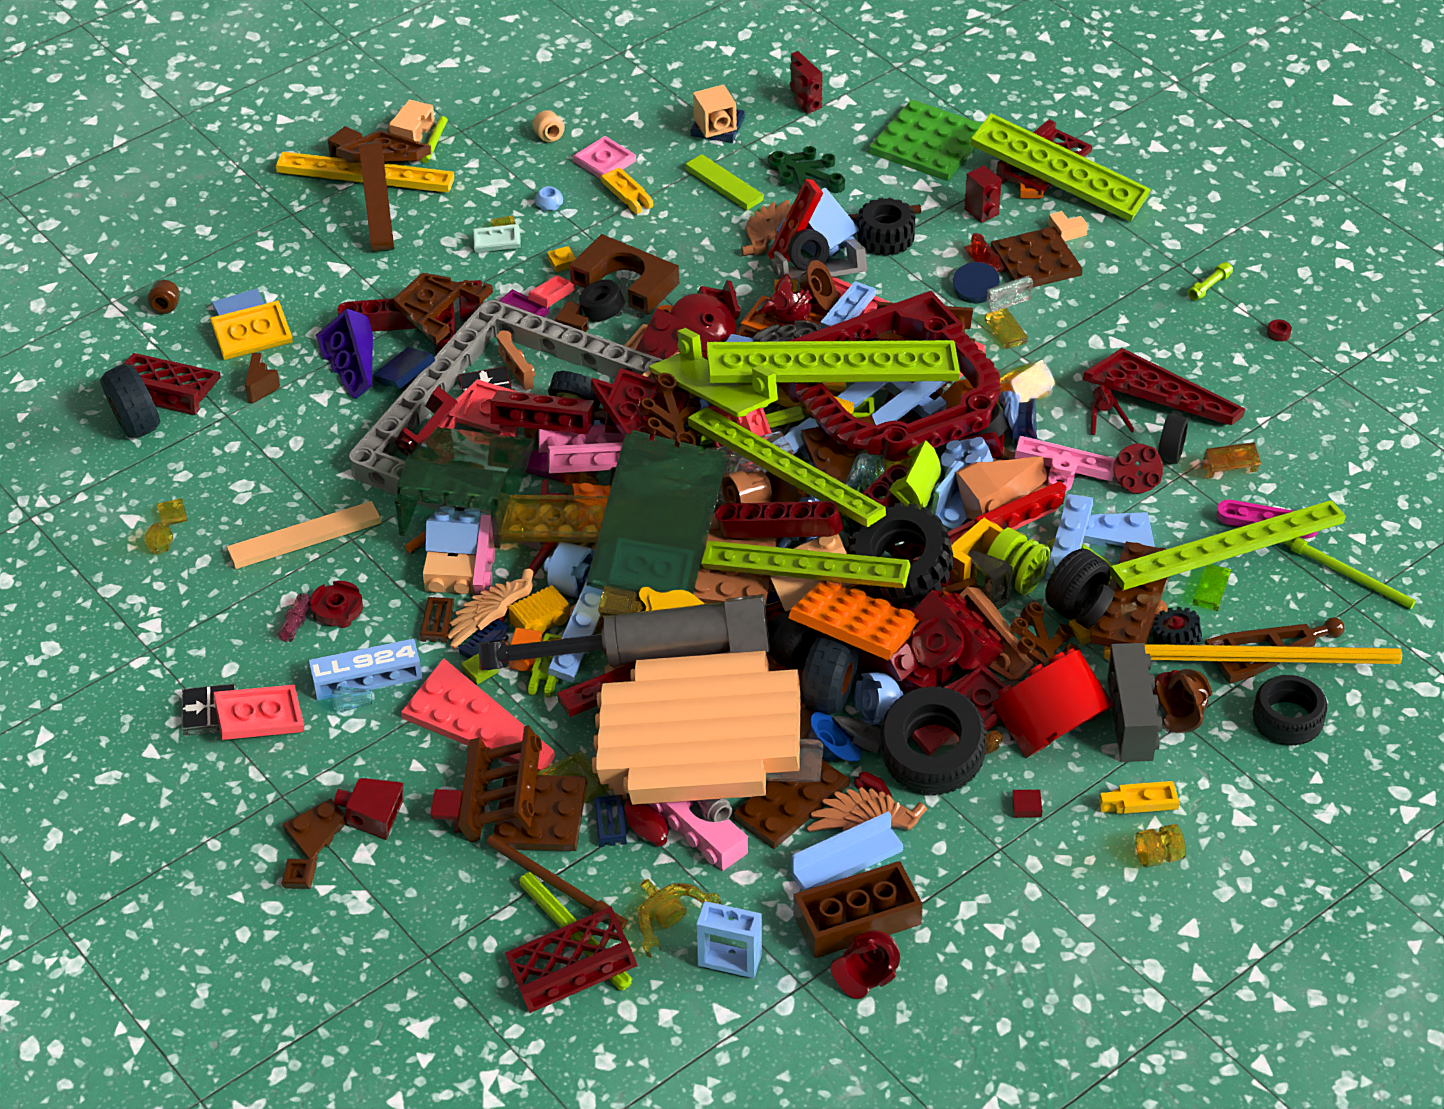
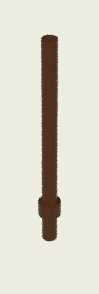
M491 835L487 839L486 845L592 911V914L610 907V905L602 900L596 901L495 836ZM614 912L621 928L624 929L628 920Z

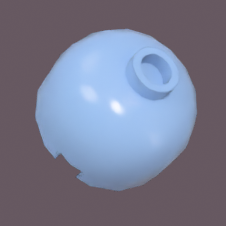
M863 673L861 675L863 677L862 681H857L855 685L856 711H861L864 718H859L860 721L872 726H881L886 711L894 701L903 695V692L896 681L885 673Z

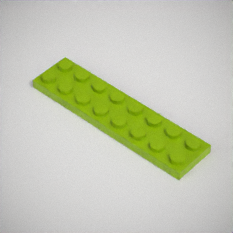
M992 113L989 114L971 138V146L1130 222L1140 210L1151 191L1150 188Z

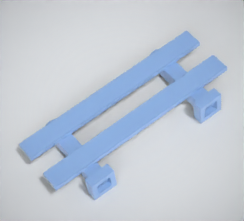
M910 381L856 382L837 397L853 402L855 408L882 387L886 388L896 397L872 414L876 425L888 421H897L911 409L922 418L946 410L947 402L943 398L938 397L936 400H933L929 396L948 381H915L913 384ZM810 416L797 427H792L787 435L774 445L792 455L799 451L809 459L800 435L803 429L818 427L816 420ZM862 468L854 476L853 482L850 485L851 488H854L861 478Z

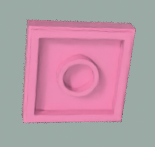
M606 136L573 155L574 163L600 179L601 175L619 167L623 170L636 161L634 153Z

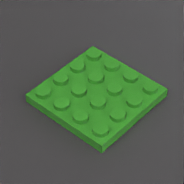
M911 99L869 146V154L949 181L976 149L970 145V142L982 123Z

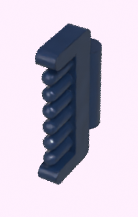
M497 619L492 621L481 632L477 631L476 635H473L472 639L468 640V643H465L464 646L460 645L459 653L467 658H471L478 654L477 643L494 640L507 641L509 639L507 624Z

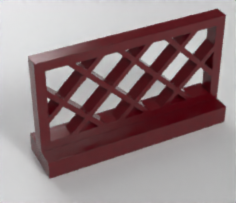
M1050 119L1033 132L1051 142L1055 138L1064 141L1055 144L1070 151L1071 148L1082 149L1081 151L1072 152L1083 157L1092 151V145L1056 129V122ZM1002 160L997 162L996 175L1002 179L1001 183H1005L1007 180L1018 185L1022 183L1025 185V188L1037 190L1039 195H1042V191L1044 193L1053 185L1044 181L1039 186L1031 180L1038 177L1030 175L1028 172H1025L1026 175H1016V172L1025 171Z
M133 353L124 363L133 365L138 373L150 371V373L141 374L140 377L146 385L155 406L196 415L200 410L199 402L221 378L218 371ZM136 362L143 363L142 365L134 366ZM165 368L163 370L155 371V369ZM179 373H187V374H185V375H180V376H177V375H176V374H179ZM172 376L171 378H167V379H163V380L160 379V378H162V377ZM201 378H209V379L202 380V381H199V380H198V379H201ZM192 380H193V383H188V384H184V385L182 384L183 382H187V381H192Z
M612 906L505 952L530 1013L638 966ZM608 918L611 919L607 930L596 928L599 922ZM578 931L584 933L580 942L569 940L571 935ZM591 935L602 937L598 946L587 944ZM609 939L621 941L617 945L605 948ZM551 943L558 944L553 954L543 952L546 945ZM565 946L575 948L571 958L560 956ZM583 951L593 953V955L585 959L578 960ZM524 955L531 956L526 966L517 964L514 961ZM538 958L549 960L544 970L534 968ZM556 962L566 964V967L551 972ZM529 974L540 976L539 979L524 985Z

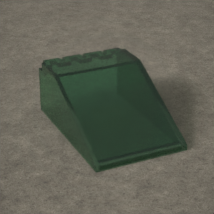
M438 427L409 456L397 484L398 494L395 499L399 535L406 536L420 497H422V502L443 505L445 500H447L448 506L469 508L470 503H473V509L491 511L494 548H500L534 448L535 439Z
M632 430V433H627L624 438L586 585L639 599V591L643 587H650L661 593L672 590H685L694 594L728 458L723 457L724 452L706 448L704 454L700 453V446L680 442V446L675 447L676 440L656 435L654 441L649 440L650 434Z

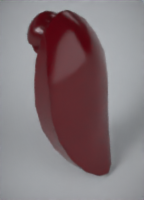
M627 799L624 807L625 816L634 833L641 839L652 842L656 847L664 846L667 843L666 836L668 835L667 823L660 812L646 804L632 805L631 799Z

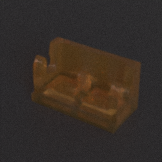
M1255 442L1207 448L1202 460L1203 469H1208L1207 479L1213 478L1215 472L1251 467L1250 473L1257 472L1258 467L1261 465Z

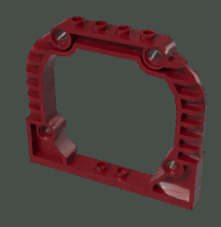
M931 290L790 341H861L892 329L899 335L914 337L922 341L954 340L960 372L974 388L963 394L959 405L908 424L901 421H888L873 425L855 418L846 411L822 382H776L794 403L800 401V405L816 420L818 426L824 429L828 437H833L836 443L839 445L846 444L850 450L857 452L867 449L869 455H882L886 460L895 462L911 457L908 451L925 440L933 448H936L988 427L991 421L992 410L997 403L1001 390L1000 374L998 369L994 367V363L991 359L986 358V354L978 349L974 341H970V337L966 333L962 332L963 324Z

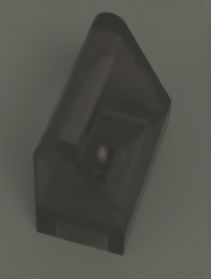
M970 551V578L973 577L977 583L978 569L985 575V586L977 584V588L983 591L997 609L1010 604L1013 567L1007 561L978 551Z

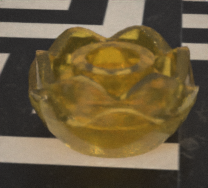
M162 522L152 524L144 535L146 547L155 554H162V552L168 551L173 541L170 527Z

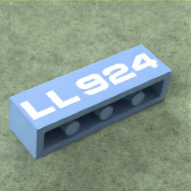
M414 639L309 660L317 701L422 679L420 660Z

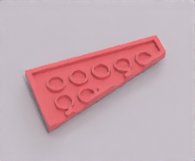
M444 658L401 711L402 719L469 746L470 739L478 737L490 749L521 742L523 739L525 725ZM541 740L542 750L539 753L537 775H543L555 758V751L543 740ZM521 753L498 759L510 764L520 763Z

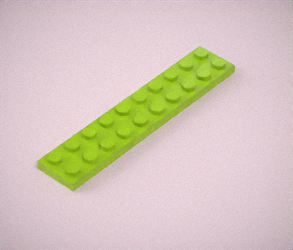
M954 340L707 342L710 383H752V368L759 365L775 372L776 382L959 381L960 369Z

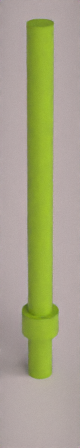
M1299 537L1281 542L1291 547V551L1299 555L1304 554L1409 609H1412L1416 603L1415 599L1307 545L1308 542Z

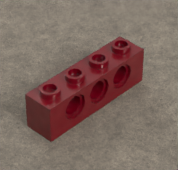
M498 390L491 399L490 424L588 434L594 424L595 401Z

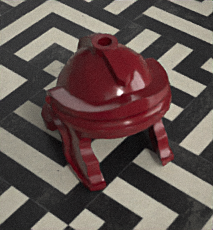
M785 274L776 284V292L772 297L762 301L756 309L757 316L769 313V316L775 317L777 323L783 326L794 325L795 320L806 321L811 311L809 301L813 297L809 294L808 289L804 291L801 288L793 292L790 276Z
M869 930L854 936L853 941L850 942L843 956L832 961L830 965L831 973L837 984L847 995L855 999H861L868 994L871 988L883 987L897 976L895 971L900 963V951L891 936L882 931Z

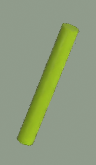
M439 117L427 145H431V154L423 157L421 162H429L447 123L446 117Z

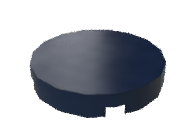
M981 262L967 263L961 266L953 277L954 292L960 299L970 300V303H982L992 299L1000 286L998 272L992 266Z

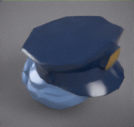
M1003 391L1000 393L998 403L1003 408L1005 418L1008 421L1007 426L1009 430H1006V434L1012 438V443L1016 444L1020 436L1038 440L1035 399L1032 397L1028 402H1020V395L1015 392Z

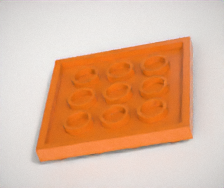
M824 580L820 581L791 608L788 617L886 660L892 657L920 624L919 620L914 617L915 614L910 610L897 609L890 606V603L886 600L866 596L864 591L856 588H847L841 582Z

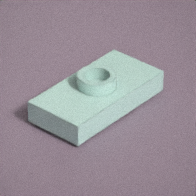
M519 224L473 229L475 253L521 248Z

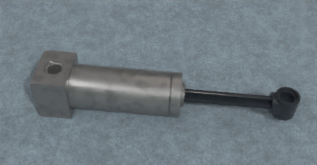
M764 594L727 598L725 602L604 616L602 634L513 645H508V642H504V640H494L477 643L480 669L493 670L505 668L507 665H510V661L599 650H604V654L607 655L611 667L636 664V660L713 655L730 652H769L770 638Z

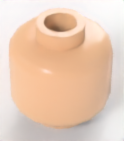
M549 110L542 111L533 120L532 128L534 133L543 141L548 143L555 142L563 135V121L554 112Z

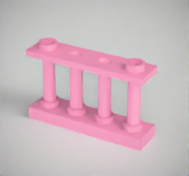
M593 425L588 434L539 429L538 451L539 453L548 452L547 470L549 473L603 471L623 465L648 467V461L636 457L621 433H605V425Z

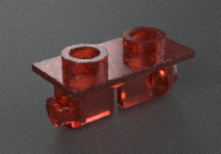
M974 233L971 236V245L964 247L974 262L986 263L997 272L1006 270V267L1000 260V256L994 253L984 240V236Z

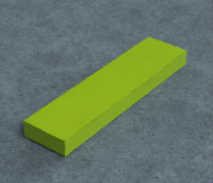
M703 154L685 164L688 172L745 210H749L763 201V194Z

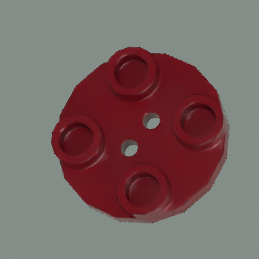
M1132 444L1124 447L1117 454L1113 473L1116 481L1123 489L1131 493H1144L1160 484L1163 475V463L1154 447L1146 444Z

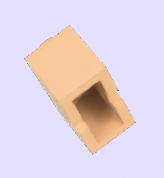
M409 99L396 117L390 121L388 131L392 134L420 142L423 138L422 132L427 133L435 123L433 105Z
M428 551L423 570L425 591L475 594L473 577L476 555L458 553V557L448 556V552Z

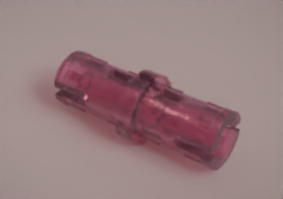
M302 593L298 594L291 609L287 610L285 614L286 619L278 631V637L281 640L292 642L297 630L304 624L306 613L311 606V597L309 595L303 594L302 597Z

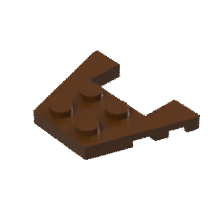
M421 273L393 298L394 306L434 344H438L450 333L449 325L435 318L459 296L481 304L493 293L492 285L486 283L483 286L473 285V281L464 280L460 283L451 281V277Z

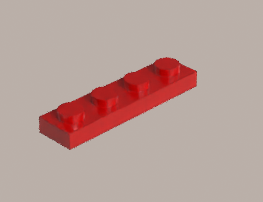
M805 179L767 254L770 260L774 259L773 251H779L789 262L788 244L791 238L798 231L806 229L823 195L822 190L814 180Z
M1062 481L1056 482L976 517L974 525L981 519L986 518L1003 530L1008 527L1013 528L1023 521L1036 518L1048 510L1060 507L1064 503L1066 486Z

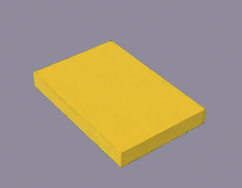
M279 300L210 318V323L224 360L293 342V337Z

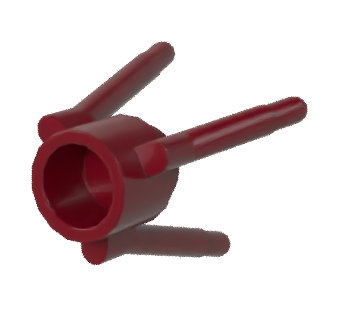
M1104 385L1095 388L1092 393L1094 401L1090 403L1092 409L1091 435L1096 434L1097 410L1107 411L1112 407L1115 408L1130 432H1134V427L1119 406L1117 399L1113 397L1111 389Z

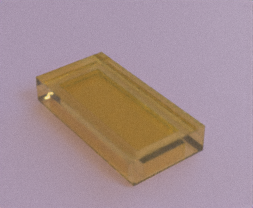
M1007 308L985 314L986 323L1006 349L1027 343L1028 336Z

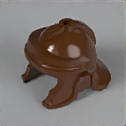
M1193 669L1177 671L1171 677L1168 689L1159 681L1155 682L1153 690L1154 695L1158 696V704H1162L1166 713L1164 724L1167 729L1174 733H1187L1200 727L1203 723L1204 711L1208 705V698L1212 696L1213 692L1208 679L1202 673Z

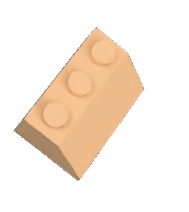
M839 534L819 537L793 548L847 554ZM770 575L785 612L789 611L822 581ZM841 582L842 585L847 588H852L859 585L854 583Z

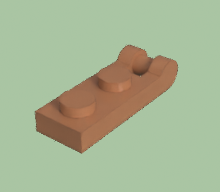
M500 331L497 334L499 356L525 391L534 388L533 377H535V371L532 364H528L525 361L522 351L520 349L517 350L511 342V333L509 331Z

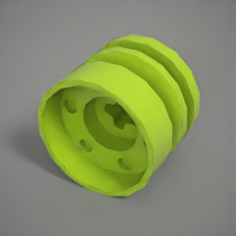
M1008 527L991 544L984 561L983 572L985 576L999 583L1006 582L1008 588L1016 589V592L1027 595L1038 585L1043 577L1050 559V549L1044 544H1039L1036 540L1030 539L1027 541L1026 535Z

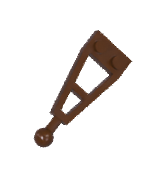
M1331 617L1324 622V625L1312 629L1307 624L1233 632L1205 640V645L1238 646L1240 644L1268 641L1270 646H1286L1281 639L1301 637L1302 639L1288 646L1313 647L1319 637L1326 635L1330 638L1340 637L1345 627L1342 620ZM1214 661L1229 684L1254 677L1281 663L1254 662L1250 664V662Z

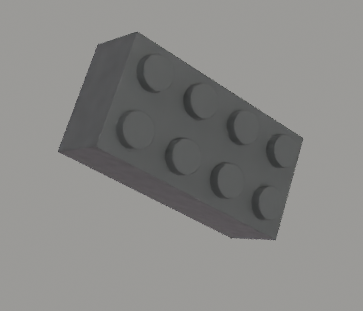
M1144 643L1111 644L1107 684L1110 699L1114 703L1112 714L1120 762L1153 761L1155 750H1159L1158 732H1162L1161 715L1157 716L1156 711H1158V696L1153 695L1152 692L1155 688L1154 675L1149 674L1151 657L1150 654L1145 653Z

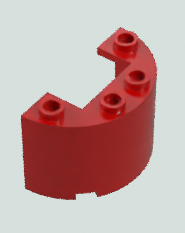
M1072 648L1065 653L1060 652L1049 659L1051 664L1043 667L1042 664L1037 665L1028 671L1030 677L1014 687L1009 684L997 692L999 697L992 702L993 707L1026 759L1044 749L1059 737L1086 721L1095 719L1114 706V703L1080 650L1075 651Z

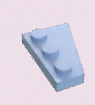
M1148 512L1095 514L1089 517L1083 543L1099 546L1113 544L1122 546V550L1126 541L1155 547Z

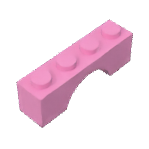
M693 801L649 803L650 807L660 812L674 831L678 830L691 847H696L700 850L706 860L712 865L715 864L721 871H724L748 854V836L730 820L708 822L699 819L690 811Z

